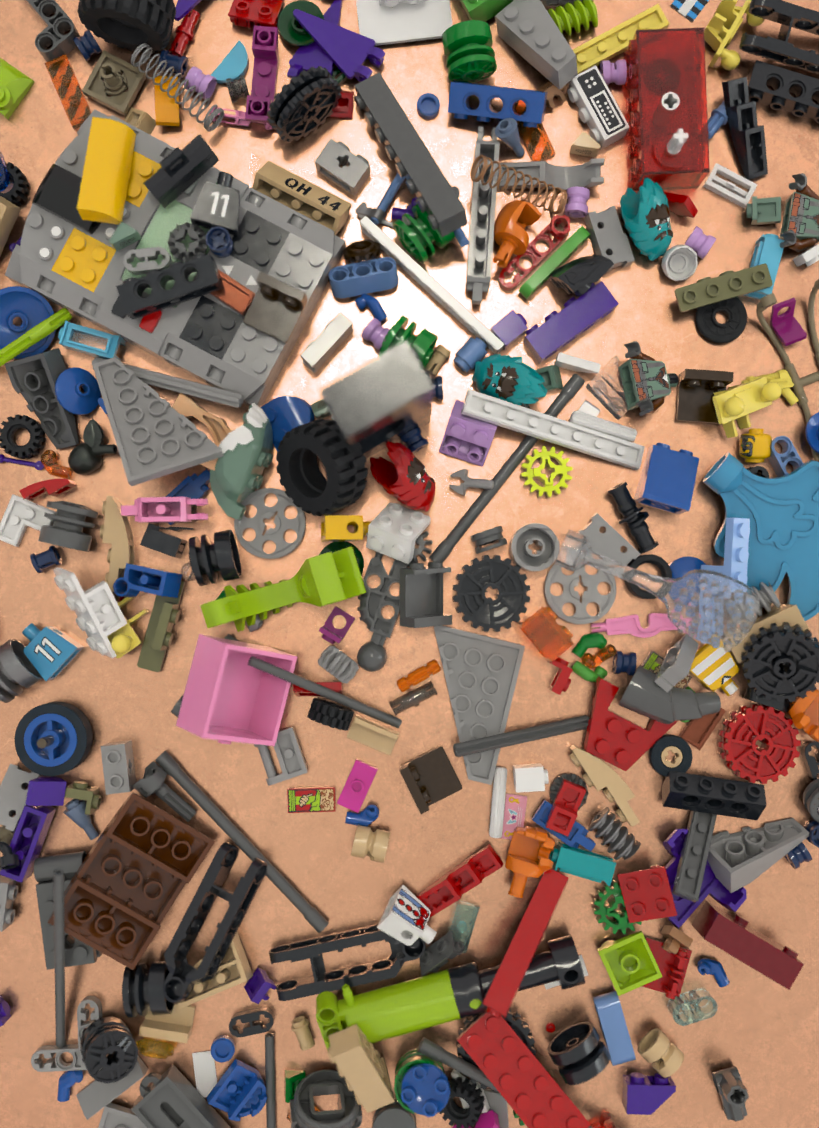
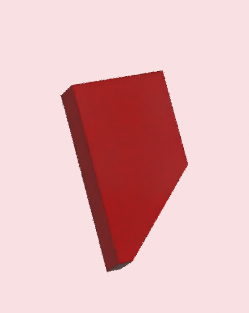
M664 192L668 199L669 211L676 215L695 217L698 210L689 196Z

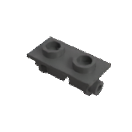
M449 931L425 949L423 955L419 958L422 976L428 972H437L439 968L448 963V958L452 960L457 955L463 953L464 944L461 941L453 940L452 931Z

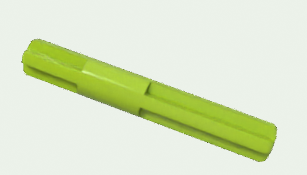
M62 308L0 350V367L54 332V330L65 324V321L71 320L72 315L68 309Z

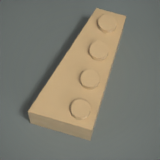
M353 1025L330 1035V1047L327 1048L328 1056L332 1063L336 1062L338 1073L341 1078L345 1077L349 1091H354L358 1105L362 1104L366 1112L369 1113L395 1102L386 1060L383 1057L380 1058L378 1050L374 1051L373 1044L367 1041L366 1035L358 1025Z

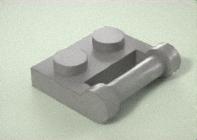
M294 727L278 732L274 749L282 770L280 774H276L267 745L254 744L255 747H258L268 777L266 778L268 786L308 773Z

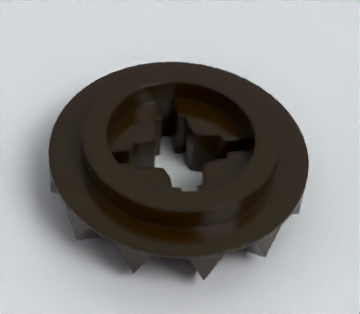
M372 240L353 242L343 250L346 260L350 262L358 261L359 263L374 259L381 253L380 244Z

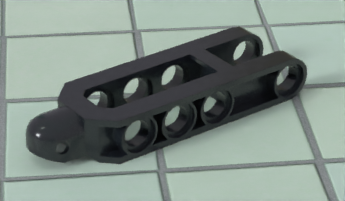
M751 0L750 14L780 23L781 27L778 39L769 36L763 38L743 33L739 49L756 56L819 74V54H816L814 50L806 51L793 47L794 44L788 43L791 27L819 35V12L782 0Z
M228 842L223 843L216 852L164 954L169 974L163 984V994L169 1002H183L189 996L194 984H200L214 978L267 872V863L254 858L245 876L241 877L234 893L222 887L238 855V848ZM219 896L228 901L230 906L222 922L218 923V930L210 946H206V953L198 969L188 964L186 956L216 897Z
M378 925L277 946L269 950L271 964L289 960L296 962L310 959L313 971L311 976L288 980L276 986L278 999L280 1001H288L326 991L339 990L345 984L353 987L395 978L404 962L418 959L423 955L426 949V942L418 938L411 946H407L378 929ZM382 940L390 943L392 954L389 959L330 972L325 970L322 953L335 950L342 952L344 948L358 945L365 947L368 943Z

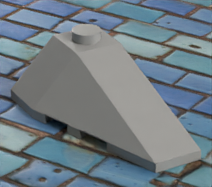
M794 818L765 823L764 827L750 829V826L744 827L741 832L731 834L728 831L720 832L712 836L707 860L715 877L732 893L754 881L809 837V832Z

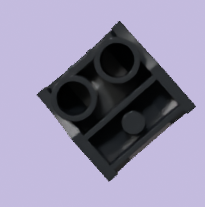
M600 255L584 256L561 266L549 277L556 288H563L568 294L574 292L576 296H581L614 263Z

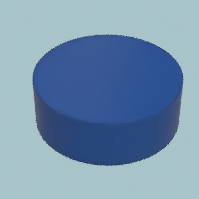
M425 93L417 100V112L424 119L435 118L440 110V101L436 95Z
M226 1035L215 1038L211 1045V1056L213 1059L223 1063L233 1057L235 1052L233 1039Z

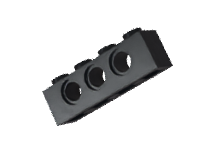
M758 60L755 61L747 77L749 101L769 105L774 110H785L797 117L811 118L819 123V79ZM767 85L772 86L774 91L768 89ZM789 92L794 93L796 98L792 97ZM812 99H815L818 104H815Z
M205 253L197 254L192 257V260L184 263L182 261L174 262L169 265V268L161 271L158 269L151 270L146 273V276L138 279L128 278L123 281V284L116 286L124 312L132 320L224 288L216 261L210 254L206 255ZM193 272H198L197 279L189 282V275ZM170 280H174V286L171 289L166 290V283ZM151 288V294L143 298L144 290Z
M669 771L662 784L663 807L758 820L767 806L765 788L762 784Z

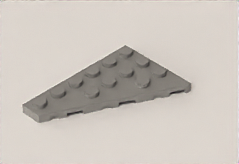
M113 357L92 364L130 487L224 456L220 446L215 445L204 432L198 430L183 414H179L171 407L169 402L162 399L148 384L143 383L136 377L134 372L126 368L119 359Z
M443 625L434 626L460 743L504 733L525 646ZM500 748L463 756L468 779L492 785Z

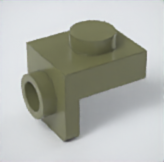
M74 781L73 784L66 786L64 796L87 800L85 815H91L96 809H99L102 798L99 795L100 788L88 786V783L84 781Z

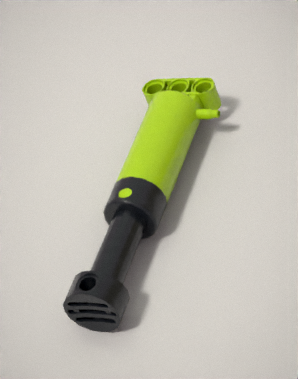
M571 934L549 940L550 951L534 955L518 991L558 980L562 990L585 984L582 966ZM471 962L357 995H353L349 985L345 984L342 986L344 999L338 1000L332 992H322L316 998V1020L326 1048L330 1047V1035L356 1024L366 1035L368 1042L376 1043L485 1012L487 1007L483 1005V1001L500 965L479 970L477 963Z

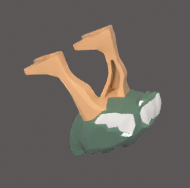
M180 393L172 408L179 414H183L187 419L195 417L210 430L215 445L221 447L223 457L202 463L201 465L210 469L211 489L220 507L227 516L240 521L247 508L241 502L254 492L255 489L260 488L264 479L261 476L264 468H268L273 459L271 454L273 450V430L270 420L262 408L252 403L249 406L248 412L243 414V425L233 431L224 419L208 413L194 400Z

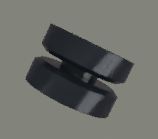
M579 1022L569 1026L556 1035L548 1045V1054L553 1063L558 1065L559 1073L568 1085H578L589 1081L602 1072L610 1061L611 1056L604 1043L599 1041L600 1037L591 1022Z

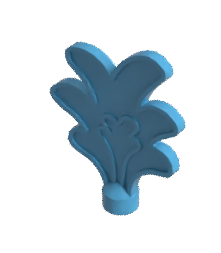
M727 452L713 465L702 481L715 493L720 494L725 506L724 522L714 540L715 552L724 558L726 518L750 519L746 592L749 595L751 594V586H754L759 591L760 582L767 586L770 583L775 592L785 574H787L789 582L787 604L797 605L804 620L807 621L819 612V462L810 460L785 476L766 478L749 472L739 460ZM735 591V594L742 599L741 591Z

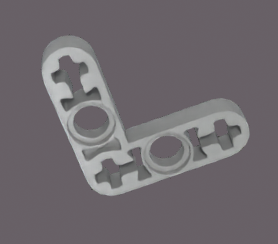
M87 996L77 1008L78 1044H68L62 1048H58L56 1045L41 1046L31 1057V1065L36 1071L87 1070L80 1051L81 1038L86 1027L102 1018V1005L99 998ZM88 1003L91 1008H95L90 1015L91 1020H87L89 1018V1010L84 1009ZM63 1052L72 1054V1063H65L62 1060L61 1055ZM41 1054H44V1058L50 1059H48L46 1063H43V1059H39V1057L41 1056Z

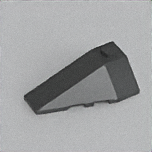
M59 348L5 363L4 365L13 388L25 398L28 403L27 408L30 412L34 411L39 418L42 429L56 449L79 444L75 416L60 405L55 394L56 380L63 371L67 370Z

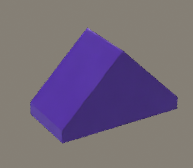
M41 776L29 780L25 805L63 806L67 782L57 776Z

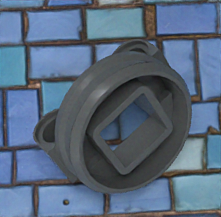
M318 1070L310 1073L300 1081L294 1093V1100H290L291 1128H358L362 1123V1109L355 1099L354 1091H349L345 1077L341 1078L338 1071ZM338 1094V1110L315 1111L313 1096Z

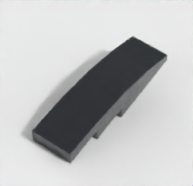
M747 77L722 82L730 133L744 175L748 180L768 174L764 125L758 126L756 101H749Z

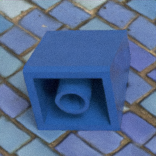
M653 444L648 448L634 495L635 502L674 514L688 512L691 507L699 458L694 457L691 451L680 449L677 452L671 450V446L667 444Z

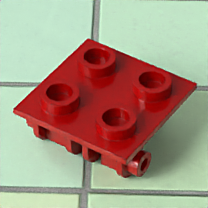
M234 0L228 12L230 22H233L235 26H248L249 29H252L253 22L255 26L278 28L276 19L284 0Z
M654 865L650 869L617 874L629 923L677 916L665 866Z
M645 937L663 977L642 987L666 993L665 996L670 999H675V996L679 997L692 950L680 947L676 954L672 952L670 954L662 948L664 942Z

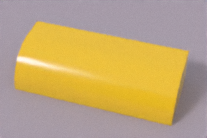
M92 117L77 210L82 220L117 225L122 222L136 134L130 127L121 122Z

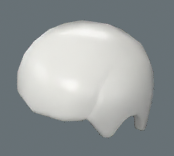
M687 245L672 246L665 252L662 258L661 266L663 272L673 281L687 280L694 274L698 266L697 253Z

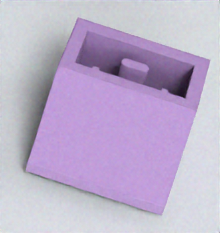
M456 400L439 452L483 467L497 425L461 414L464 402Z

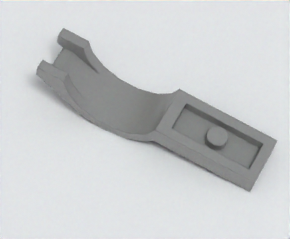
M604 158L590 159L581 165L565 167L552 165L546 161L500 163V165H507L508 168H514L516 172L522 171L524 175L529 174L532 178L535 177L539 181H545L547 185L552 184L555 188L559 187L566 191L570 187L589 188L604 184V177H600ZM503 166L501 167V175L505 170H507ZM509 170V178L515 173L513 170ZM507 172L500 181L499 189H502L506 183ZM517 173V181H518V179H519L520 177H522V175H521L520 173ZM515 175L510 180L507 189L513 188ZM527 176L525 177V184L530 180ZM523 178L519 181L516 189H522ZM532 180L533 186L537 183L536 180ZM531 181L527 184L525 188L531 187ZM540 183L541 188H543V187L545 186V184H544V183Z

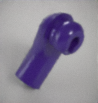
M418 197L413 198L411 204L406 209L393 207L391 219L403 221L402 215L405 213L415 219L412 207L417 204L416 199Z

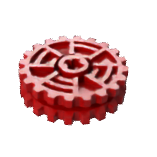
M751 704L750 707H739L740 712L738 713L732 711L730 713L731 719H724L722 722L725 726L724 730H719L718 732L722 739L717 742V746L722 748V752L719 755L720 758L726 760L724 765L731 769L733 774L752 783L759 781L761 784H767L768 780L778 781L779 775L784 777L788 775L787 769L789 767L794 768L796 764L793 760L795 757L800 756V752L796 749L797 746L801 745V740L796 739V735L799 734L798 729L791 727L793 724L791 718L784 717V712L766 705ZM757 740H759V742H762L760 747L756 745Z

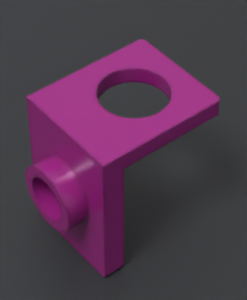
M795 298L772 306L770 326L784 346L796 343L807 337V334L794 317ZM789 307L785 313L777 315L782 308Z
M335 606L325 624L319 629V632L323 633L322 638L331 644H334L335 641L340 643L355 617ZM337 615H342L346 619V625L342 629H337L333 626V618Z

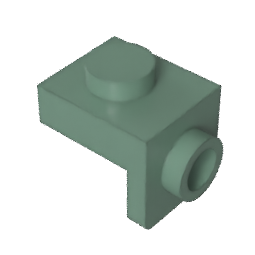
M752 196L751 203L746 206V216L751 218V225L780 223L781 197L757 199V196Z

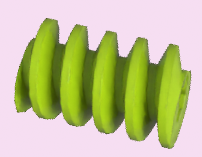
M576 0L573 5L567 3L564 8L560 5L556 7L555 11L552 8L547 10L562 35L563 30H565L566 34L570 36L572 27H574L576 33H580V25L582 24L585 30H589V22H592L594 28L598 27V12L593 0H582V2Z

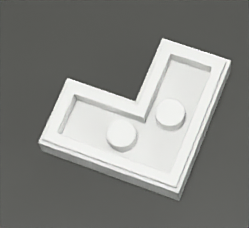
M12 494L0 522V540L19 547L27 526L39 531L42 525L53 526L54 521L46 518L44 514L56 515V511Z

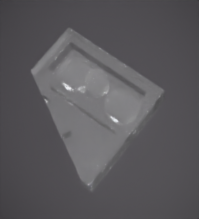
M615 355L585 387L619 420L628 411L618 366L620 359Z

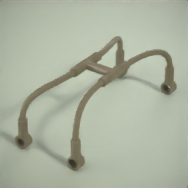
M818 279L809 296L808 322L813 347L816 352L815 357L819 365V341L814 319V303L819 289ZM772 293L760 299V302L757 304L756 314L785 363L784 368L794 383L792 388L799 399L798 403L802 406L807 423L811 413L807 404L809 401L803 387L819 381V371L799 378L794 364H791L786 351L762 311L777 303L776 297ZM811 448L814 460L819 462V454Z

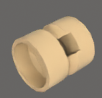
M358 825L351 856L363 859L369 856L372 861L384 863L390 832L380 829L372 832L371 827Z
M655 1028L642 1038L637 1051L648 1063H652L653 1068L662 1077H670L682 1065L684 1054L674 1043H669L670 1040L660 1029Z

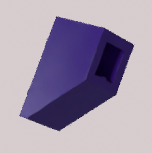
M639 1072L623 1075L622 1104L626 1113L652 1115L676 1091V1085L671 1076L664 1078L659 1073H655L654 1076L644 1075Z

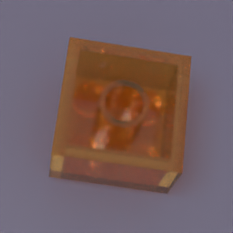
M537 606L516 624L547 661L553 662L574 645L571 640L573 635L565 626L558 625L555 621L558 617L550 607Z

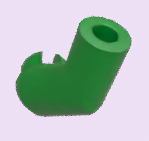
M600 633L585 634L571 652L582 658L588 648L597 647L603 649L607 645V640Z

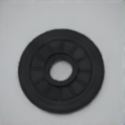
M737 297L697 308V327L700 333L712 342H731L738 338L746 327V308ZM717 312H724L727 315L726 323L721 324L717 322L715 318Z

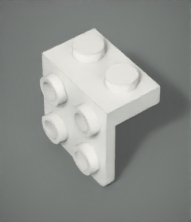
M388 503L369 524L366 548L409 564L413 560L415 541L430 524L431 518L422 512L411 510L401 504Z

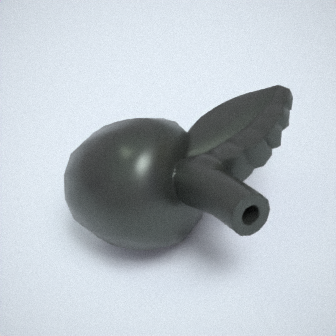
M93 419L88 422L84 429V443L75 447L68 457L70 468L80 475L89 474L98 469L102 464L101 455L117 453V446L115 444L103 445L104 431Z

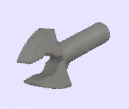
M467 469L458 470L450 475L452 478H461L465 481L459 486L449 484L455 492L466 496L468 488L493 489L494 487L493 480L470 478L468 476L469 470Z

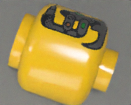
M749 428V433L740 436L739 455L745 458V462L762 463L764 459L770 457L772 437L769 434L763 433L764 429Z

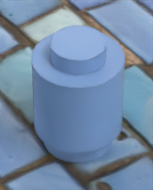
M470 337L455 354L454 363L466 373L470 369L473 370L476 361H481L486 356L487 351L485 348L487 345L478 337L475 339Z

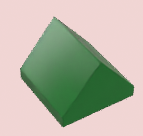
M284 1071V1097L286 1103L294 1100L295 1090L300 1081L306 1076V1071Z

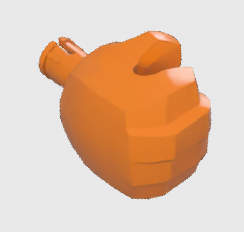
M515 200L507 203L500 210L494 224V240L500 246L493 258V262L497 263V266L505 268L512 254L522 255L526 252L529 236L524 229L526 226L533 225L539 221L542 215L532 203Z
M816 689L814 692L807 691V697L803 699L800 696L795 697V701L792 702L793 706L788 713L796 728H802L813 740L818 742L819 691Z
M530 826L516 827L514 829L505 862V867L514 873L508 894L523 898L527 878H539L542 873L552 869L553 862L548 857L554 849L555 839L548 835L545 829Z

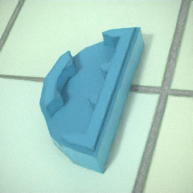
M240 40L211 74L217 79V83L223 84L233 81L235 83L244 77L248 69V54Z

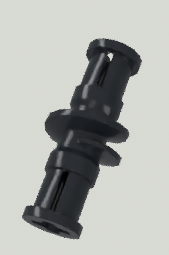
M625 481L610 488L607 492L612 495L619 513L623 516L618 523H627L630 534L634 537L640 548L638 551L642 554L657 547L659 543L654 541L649 527L644 521L649 516L648 512H640L643 507L637 508V504L632 499L626 487L628 484Z

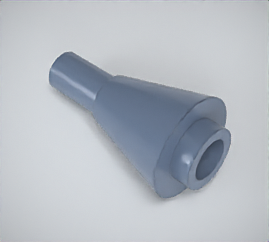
M513 118L501 120L495 129L496 136L511 147L517 157H522L525 154V150L520 143L517 121Z
M73 799L65 805L67 809L63 813L80 828H83L90 840L95 839L99 834L91 823L90 815H85V800Z

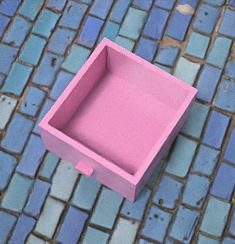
M199 634L176 726L201 738L218 740V743L231 744V741L275 746L291 683L249 666L248 661L251 656H254L293 673L297 656L267 646Z

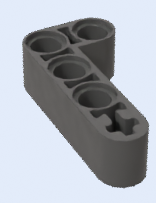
M24 0L47 26L37 35L35 46L48 63L59 62L77 47L73 41V38L76 36L81 37L77 28L55 0ZM53 45L51 49L46 50L48 46Z

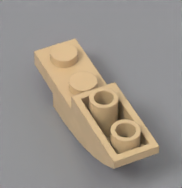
M107 495L106 501L102 505V514L105 515L104 524L100 527V538H103L102 543L112 544L111 549L107 553V562L110 563L109 572L105 575V582H107L111 592H114V582L118 578L124 577L126 563L135 564V552L129 520L127 516L121 515L122 505L117 497Z
M575 745L570 746L572 754L569 756L576 767L581 765L585 772L582 777L589 788L594 786L597 791L604 787L606 788L603 790V793L610 803L614 801L619 808L615 812L622 823L627 822L631 827L640 823L627 802L634 798L635 795L622 778L598 757Z

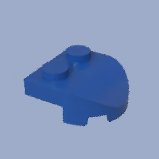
M280 396L261 407L270 420L273 430V444L277 452H279L278 446L287 432L314 420V413L310 404L296 396Z
M235 1059L206 1098L208 1104L227 1112L230 1120L240 1121L241 1117L250 1114L254 1117L262 1110L267 1101L266 1086L257 1069Z

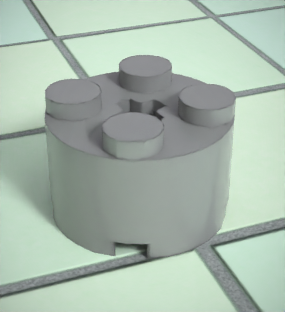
M531 523L521 527L513 534L509 543V553L513 563L519 565L522 570L529 572L541 571L551 566L557 559L560 549L559 540L555 533L548 526L540 523ZM533 541L539 547V550L535 551L534 554H532L531 549H528V545L533 544Z

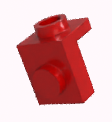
M556 656L555 660L548 658L547 662L559 668L549 690L560 695L562 691H567L571 683L569 677L573 669L567 667L568 661Z

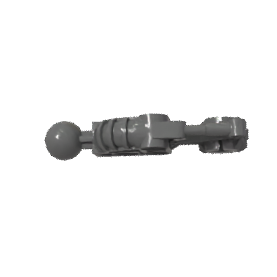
M425 531L416 539V544L419 548H414L413 560L410 563H418L417 557L419 556L425 562L427 559L422 553H432L430 548L425 547L433 544L432 540L424 541L429 535L428 531ZM376 552L375 557L370 560L363 577L367 593L358 596L360 607H357V611H360L361 615L359 619L367 624L366 628L369 631L373 632L370 642L362 645L357 653L358 664L368 672L379 671L387 661V653L383 646L386 638H391L400 614V596L391 595L390 588L395 583L400 584V568H408L409 564L395 559L388 575L381 561L383 554ZM373 575L379 576L381 580L377 588H370L368 585V579ZM388 605L393 606L395 610L394 616L390 619H386L382 615L383 608Z

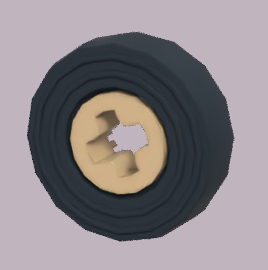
M671 734L663 735L649 751V760L653 769L665 777L669 771L686 773L693 759L692 750L688 743L681 737ZM670 750L676 753L674 762L668 759L665 760V757L668 756L667 751Z

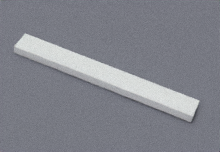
M367 216L362 218L360 229L368 238L379 243L382 251L393 258L408 275L475 337L480 338L489 350L494 354H498L503 349L504 343Z
M470 389L466 392L461 411L463 415L634 470L640 469L645 446Z

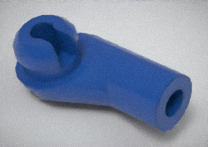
M362 294L355 299L359 309L362 310L368 307L379 321L387 317L378 299L368 294Z
M373 804L368 805L359 814L347 811L345 823L356 826H369L379 816L378 807Z
M704 958L698 962V972L701 975H705V973L707 975H714L719 987H725L730 983L719 961Z
M82 1070L66 1071L60 1076L57 1095L59 1102H66L70 1099V1087L83 1080Z

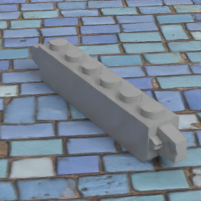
M478 126L474 160L478 156L484 155L491 158L492 162H499L500 142H498V137L495 134L496 127H493L491 130L492 141H483L484 127ZM484 161L479 166L475 179L481 173ZM493 163V172L498 167L497 163ZM491 166L484 175V183H486L490 176ZM498 170L492 178L491 186H494L497 182ZM481 180L478 182L472 181L465 286L467 291H472V304L481 305L482 292H488L491 282L497 186L491 189L489 182L486 185H482Z

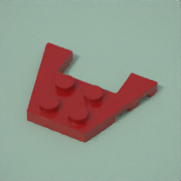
M598 676L596 680V694L592 701L591 719L588 721L583 749L627 771L677 721L664 724L651 719L645 729L608 710L619 687Z

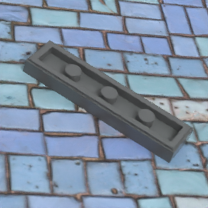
M691 811L687 826L689 832L685 835L672 894L692 902L698 901L717 814Z

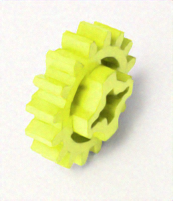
M542 446L540 453L537 449H534L532 451L533 457L530 455L525 457L528 464L523 463L521 465L523 469H526V472L520 475L527 478L523 485L527 486L530 484L529 492L532 493L537 490L538 497L546 493L547 497L550 498L552 491L559 495L561 493L559 487L566 489L568 485L565 483V480L570 481L572 479L570 475H567V472H570L573 468L566 466L570 459L562 458L563 451L556 454L555 447L547 451L546 447ZM540 458L538 468L531 469L534 461ZM551 458L555 459L560 465H555ZM545 466L547 470L552 471L548 478H546V474H541ZM561 475L560 481L553 486L555 476ZM537 478L540 482H542V486H539L537 483H535L533 479Z

